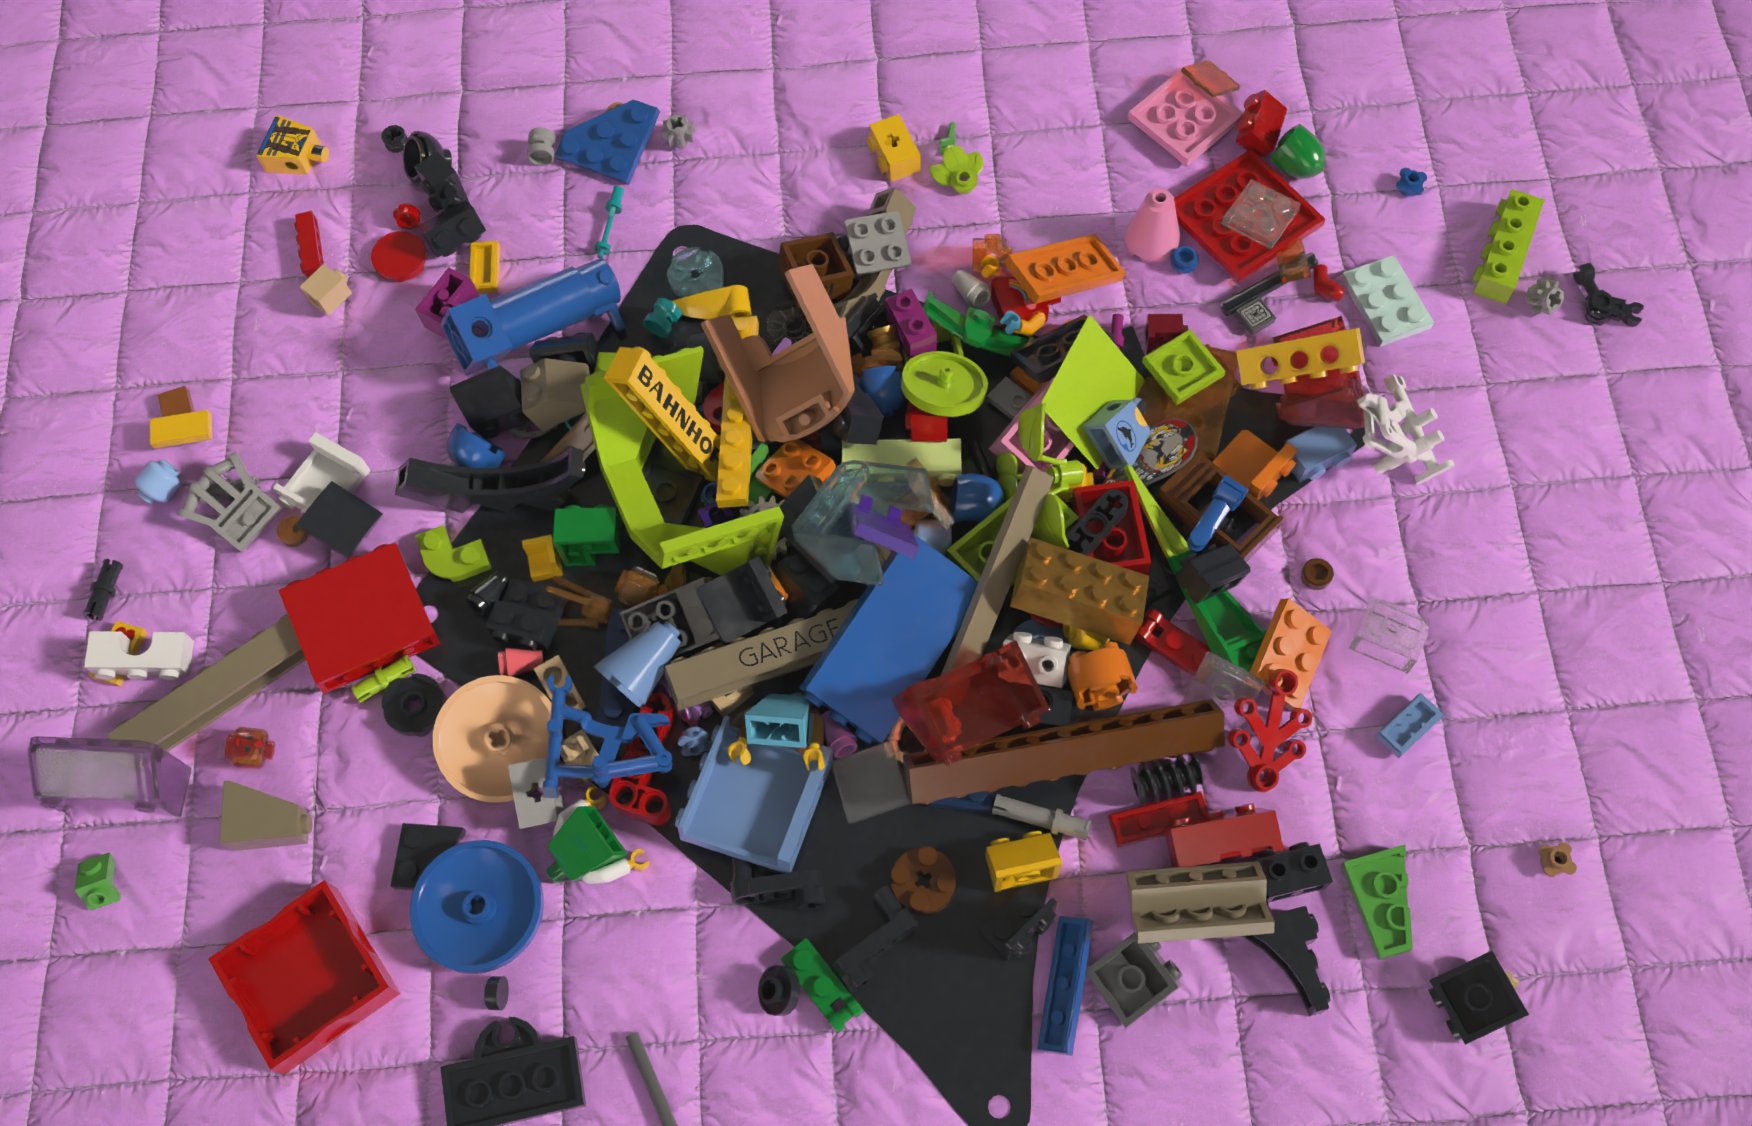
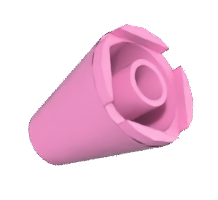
M1154 189L1146 195L1124 233V244L1132 256L1135 254L1142 258L1141 261L1146 263H1159L1168 260L1180 243V231L1174 197L1165 189Z

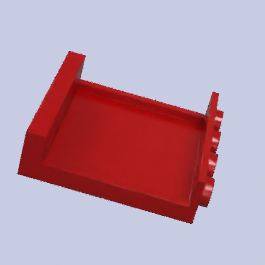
M396 542L379 545L372 552L362 556L350 557L343 564L333 568L321 569L309 578L292 581L286 587L278 590L315 684L323 694L370 675L379 667L385 668L401 659L404 655L412 657L440 645Z

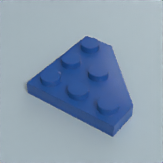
M633 99L565 131L554 156L563 162L629 185L660 111L657 107Z

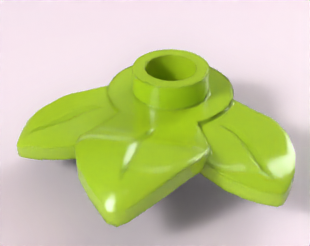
M950 144L943 153L944 163L929 167L932 178L939 185L952 186L956 192L968 194L977 186V175L983 170L984 161L979 151H974L967 155L960 146ZM962 177L969 178L967 181L960 180Z

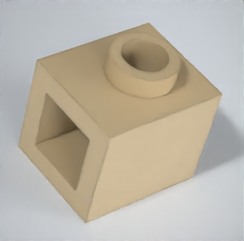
M324 264L300 286L307 300L327 316L352 294L346 284L348 282L346 276L338 269L332 271Z

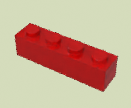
M313 211L295 214L296 221L294 222L295 230L298 232L296 241L300 246L298 255L302 260L300 269L308 278L324 264L318 220Z

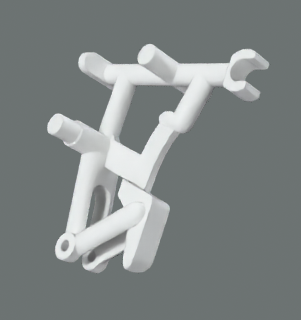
M1393 374L1383 380L1389 392L1393 393L1396 400L1391 405L1390 410L1386 398L1368 393L1356 400L1359 407L1363 408L1365 426L1363 441L1369 449L1376 448L1387 454L1384 456V459L1373 464L1378 474L1389 469L1392 470L1407 461L1413 463L1419 460L1423 461L1427 470L1414 478L1417 484H1421L1455 466L1453 460H1448L1438 465L1431 449L1444 441V436L1440 430L1425 435L1421 428L1437 419V413L1431 408L1416 416L1404 390L1406 384L1402 376L1396 377ZM1373 418L1381 426L1380 430L1384 438L1393 443H1386L1375 437ZM1404 418L1405 423L1398 425V422ZM1410 433L1414 441L1406 438L1405 435Z

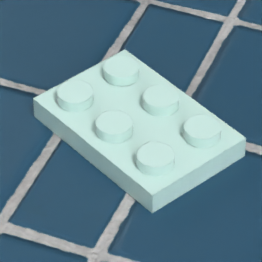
M1394 255L1342 274L1341 281L1379 347L1432 328L1434 324L1433 319Z

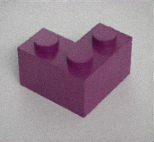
M449 267L418 304L415 311L425 328L447 339L440 325L447 310L477 298L479 294L472 279Z

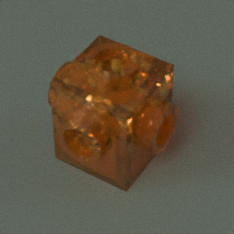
M985 234L984 238H973L972 271L981 272L984 266H981L980 262L990 253L996 254L995 257L998 259L1000 266L1006 269V258L1009 254H1012V247H1007V239L1001 238L1000 234Z

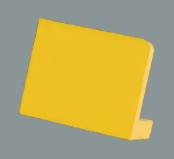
M552 535L522 541L523 549L528 556L530 575L533 582L563 576L560 555L553 544Z

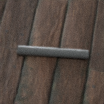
M638 1032L630 1034L626 1037V1041L662 1126H678Z

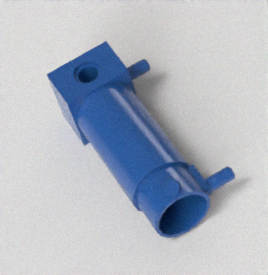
M602 258L577 268L569 267L490 300L484 294L449 308L440 323L466 376L484 368L487 370L498 366L497 363L503 361L510 351L591 317L595 319L607 313L616 332L626 329V325L617 309V303L621 300L618 281L609 264Z

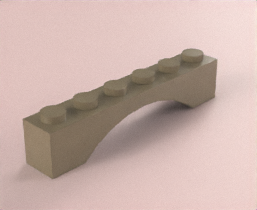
M894 187L876 193L867 216L898 211L906 236L917 207ZM892 270L863 274L851 293L841 301L833 304L839 318L845 317L847 320L868 295L876 293L878 295L876 299L879 301L885 291V285Z

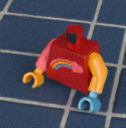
M987 255L980 262V265L984 266L981 271L982 276L985 278L992 276L993 278L991 279V300L1003 332L1009 335L1022 334L1032 336L1047 322L1049 305L1061 303L1060 297L1035 304L1012 272L1000 266L995 256Z

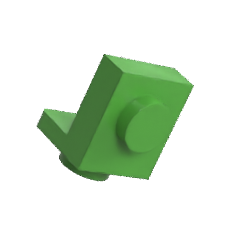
M110 852L78 863L74 890L89 910H95L120 901L121 893L113 884L116 861Z

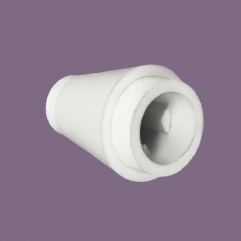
M959 270L953 275L952 283L969 306L981 308L989 301L991 291L987 283L964 270Z

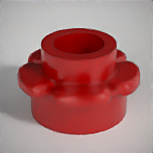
M400 204L398 209L396 208L393 211V217L401 228L412 229L420 221V210L411 204Z

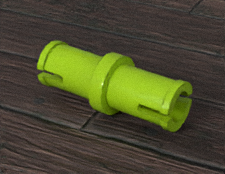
M404 655L401 659L385 668L379 667L375 669V674L356 685H352L351 689L359 702L363 703L378 692L386 690L395 680L403 679L409 674L416 672V668L408 655Z

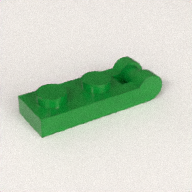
M807 938L781 958L785 966L791 967L796 972L800 986L837 1033L846 1027L844 1024L853 1016L857 1018L864 1013L859 1003ZM841 999L845 1006L835 1013L831 1006Z

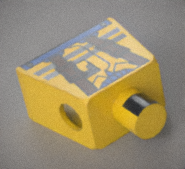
M276 115L256 156L264 170L268 173L306 175L309 173L314 161L327 162L329 149L326 146H321V142L311 127Z

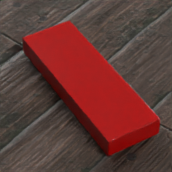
M1199 791L1196 795L1191 793L1184 795L1183 798L1176 797L1169 801L1164 800L1159 803L1108 815V820L1116 846L1119 848L1165 836L1163 827L1172 826L1173 819L1191 816L1192 821L1204 819L1203 813L1208 812L1202 792Z

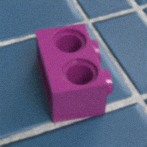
M912 288L885 299L886 319L890 325L895 324V335L908 359L910 360L914 356L925 352L937 351V333Z

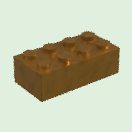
M1030 538L1018 566L1010 607L1130 645L1143 623L1149 576Z

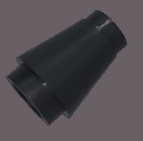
M496 571L493 575L468 591L469 596L465 601L473 611L483 616L486 612L492 611L496 600L500 599L510 581L503 573Z

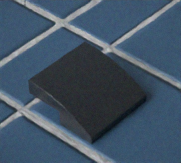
M331 481L297 522L296 527L348 559L362 540L369 535L383 513Z

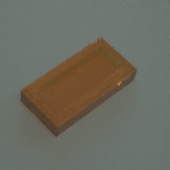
M1298 239L1295 245L1283 253L1280 251L1276 254L1282 283L1311 277L1302 239Z

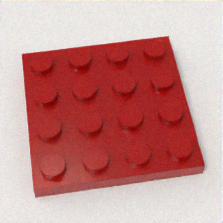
M1249 149L1174 198L1178 224L1237 283L1324 226L1325 218L1252 149Z

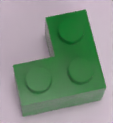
M570 505L564 509H555L553 544L565 566H595L596 554L620 553L621 518L616 507L597 505L595 508H581Z

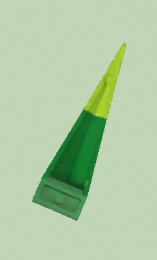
M1127 464L1124 467V471L1129 480H1134L1137 498L1176 577V573L1182 567L1180 565L1181 561L1195 552L1188 548L1187 542L1159 507L1131 465ZM1180 585L1212 654H1218L1231 680L1248 674L1267 631L1228 591L1195 604L1188 596L1187 589H1183Z

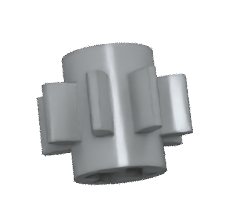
M673 114L667 121L663 120L664 129L661 130L663 140H668L670 148L674 146L683 149L689 142L694 141L692 135L695 132L693 122L688 123L686 115Z
M1537 279V284H1533L1528 288L1526 303L1533 305L1531 312L1541 315L1543 313L1552 315L1553 310L1562 305L1564 291L1557 288L1558 281Z

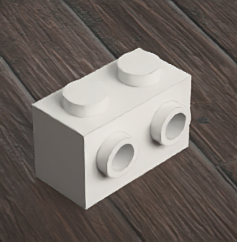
M1014 632L1003 643L1000 678L1062 688L1067 680L1066 669L1069 665L1071 644L1063 643V639L1058 637H1045L1042 640L1032 638L1030 633Z

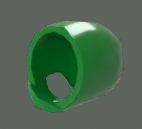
M1300 123L1283 134L1276 150L1270 156L1272 162L1280 170L1296 179L1314 177L1325 168L1324 162L1326 158L1323 145L1315 135Z

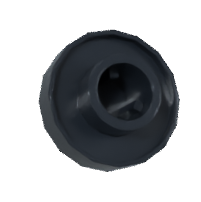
M770 966L764 971L759 981L758 997L760 1005L769 1015L785 1016L790 1014L795 1009L800 995V984L797 974L789 966Z

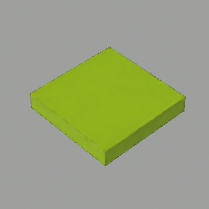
M1191 329L1147 354L1142 359L1144 366L1176 405L1221 379L1226 372Z

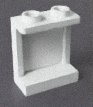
M316 432L309 439V443L314 448L311 454L284 487L278 483L273 487L279 495L277 500L291 510L294 507L302 510L300 512L302 515L331 481L353 494L371 471L360 456Z

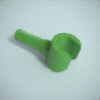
M955 122L949 123L947 138L940 139L941 155H943L948 145H955Z

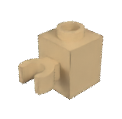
M583 730L565 739L560 751L564 762L571 765H592L594 757L599 755ZM575 778L579 785L584 782H593L591 778Z

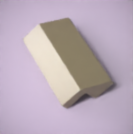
M1259 861L1126 871L1132 925L1138 944L1274 933L1275 922L1266 903L1267 879Z

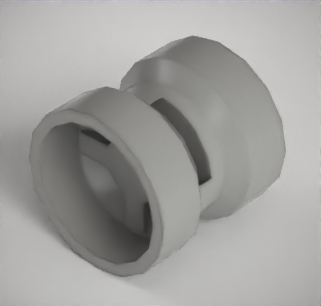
M540 127L534 128L529 132L528 143L530 146L527 150V159L532 164L548 166L554 162L555 152L553 147L555 146L556 136L551 130Z

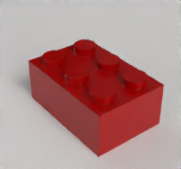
M1134 480L1074 488L1071 506L1072 511L1079 517V521L1106 491L1116 489L1122 491L1127 496L1128 510L1126 515L1089 557L1148 575L1152 562ZM1116 501L1115 503L1109 502L1108 511L1104 514L1107 517V519L1108 513L1112 510V508L1116 507L1120 509L1119 501ZM1096 520L1088 522L1085 526L1086 530L1092 534H1097L1103 530V525ZM1081 535V541L1079 542V547H1080L1081 543L1085 540V539L1082 537V535Z

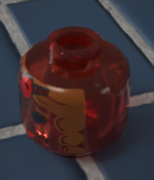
M239 727L235 730L234 734H228L225 758L230 759L231 765L237 768L261 769L265 765L266 759H273L275 741H269V734L264 729Z

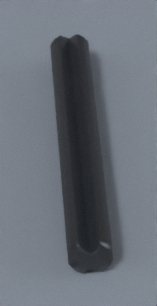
M1313 253L1306 254L1221 302L1220 308L1225 316L1232 315L1245 304L1258 297H1264L1313 269L1314 266L1318 265L1316 256Z

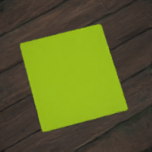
M1088 315L1040 404H1046V414L1096 469H1099L1103 459L1083 428V425L1108 402L1136 398L1144 383V379L1095 319Z

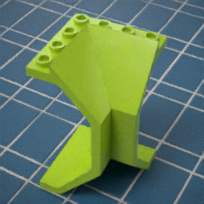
M702 346L684 348L676 353L652 357L654 362L666 371V376L671 382L681 389L683 396L695 406L704 352ZM597 371L590 376H586L585 383L580 384L599 466L631 539L662 569L690 560L712 572L723 575L758 556L762 562H765L770 567L784 518L780 507H773L708 528L665 523L642 473V469L657 436L604 379L607 371Z

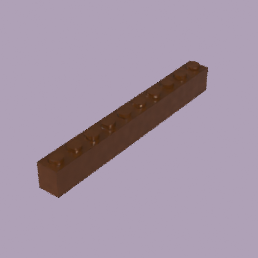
M1213 699L904 754L903 763L906 789L913 804H930L938 799L949 797L962 798L967 794L976 792L989 793L998 790V788L1008 786L1022 787L1030 782L1041 780L1055 781L1062 776L1073 774L1087 775L1095 770L1105 768L1118 769L1122 765L1132 763L1146 764L1154 759L1176 758L1177 756L1197 751L1210 752L1214 748L1225 746L1224 711Z

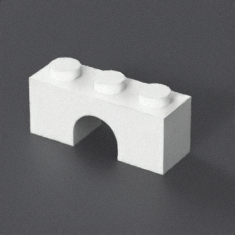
M89 631L84 667L93 673L96 678L111 680L115 679V675L120 674L127 675V678L134 680H145L147 676H159V678L164 680H177L179 676H190L194 641L185 632H153L152 643L149 649L143 654L133 656L129 653L131 640L122 632Z

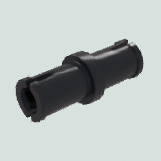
M110 559L103 560L97 580L92 582L90 586L92 592L82 613L85 617L94 620V616H96L97 621L103 620L109 600L115 596L116 589L114 587L123 569L122 563L112 560V564H109Z

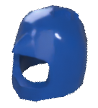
M972 473L956 475L951 491L950 508L946 512L945 522L976 521L979 524L1006 502L1003 487L998 481L984 475Z

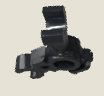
M1591 263L1580 265V271L1573 273L1575 282L1578 285H1583L1588 294L1585 298V308L1587 311L1585 319L1588 322L1601 326L1607 323L1609 319L1620 321L1621 319L1626 325L1636 327L1642 321V318L1634 316L1631 312L1639 314L1644 309V305L1637 302L1626 304L1625 299L1612 297L1604 289L1599 290L1594 281L1595 269Z

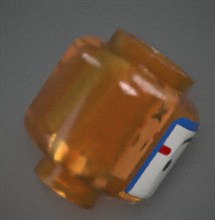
M633 566L629 571L623 570L614 591L618 592V599L621 603L634 607L660 596L658 594L659 587H657L659 578L649 571Z

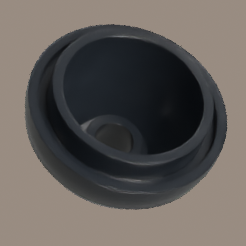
M423 131L412 132L405 141L403 148V167L406 176L415 186L421 187V179L414 166L436 151L452 166L450 150L443 149L435 137Z

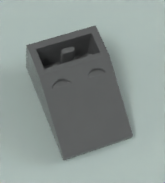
M704 577L619 612L630 640L657 621L662 625L668 621L681 633L677 637L681 643L672 658L720 640L696 593L699 586L713 580V578Z

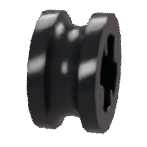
M388 126L381 134L382 141L388 151L393 153L403 151L408 137L401 126Z

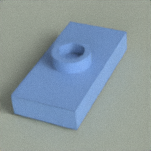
M1420 692L1375 737L1399 759L1444 714Z

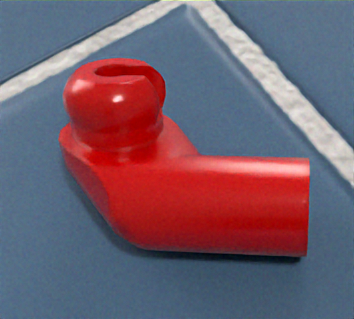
M1323 264L1314 266L1313 280L1315 292L1328 300H1341L1345 293L1344 288L1328 278L1327 266Z

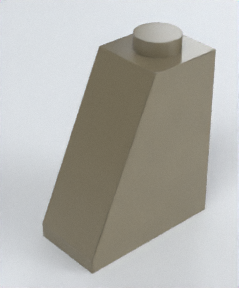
M223 781L219 844L231 851L308 844V833L312 832L313 822L309 812L301 806L232 781Z

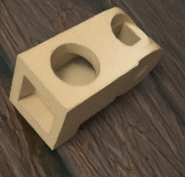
M559 655L534 668L551 700L552 694L547 686L549 675L554 676V686L557 688L563 687L566 683V676H570ZM572 681V689L569 694H565L564 705L582 710L586 706Z

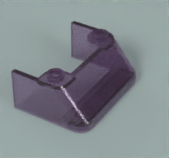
M42 736L30 738L27 750L33 796L34 799L40 802L39 806L55 809L58 812H65L69 799L126 801L134 805V810L139 812L153 813L155 808H159L175 817L182 816L192 768L160 746L139 740Z

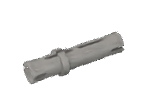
M997 794L995 798V807L992 810L994 815L997 814L1050 829L1051 833L1055 835L1060 832L1082 838L1083 840L1087 839L1091 824L1089 819L1086 820L1065 814L1063 809L1057 808L1054 811L1004 797L1000 794Z

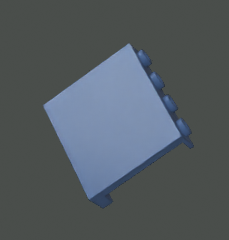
M725 715L721 726L716 725L711 736V743L713 745L710 752H705L701 758L699 765L701 773L698 780H693L690 784L687 798H689L686 808H681L678 812L675 826L678 827L680 840L782 873H791L832 766L833 748L826 746L819 748L825 762L822 771L819 769L818 760L810 762L808 771L803 758L804 754L799 753L793 747L747 743L746 748L751 754L750 762L747 765H743L739 755L736 762L733 763L728 754V747L738 741V738H736L738 728L730 726V718Z

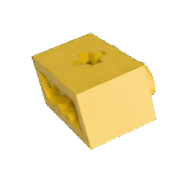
M900 114L869 124L870 136L867 137L869 149L872 153L876 152L880 171L882 173L886 172L890 182L921 171L920 153Z

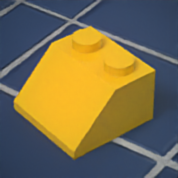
M1033 831L1022 836L1023 839L1010 842L1009 838H1001L992 841L991 846L986 847L985 855L994 892L1058 878L1062 860L1050 833L1042 835L1041 831Z

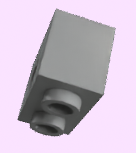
M547 757L508 765L519 829L556 822L559 814L564 810L561 794H558V798H547L543 794L541 795V801H536L535 796H529L528 791L534 787L533 783L538 782L539 788H542L543 781L545 780Z

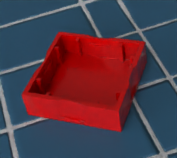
M323 880L283 907L267 923L249 930L208 958L227 994L242 1011L248 1031L269 1069L281 1074H287L401 994L338 888L326 880Z

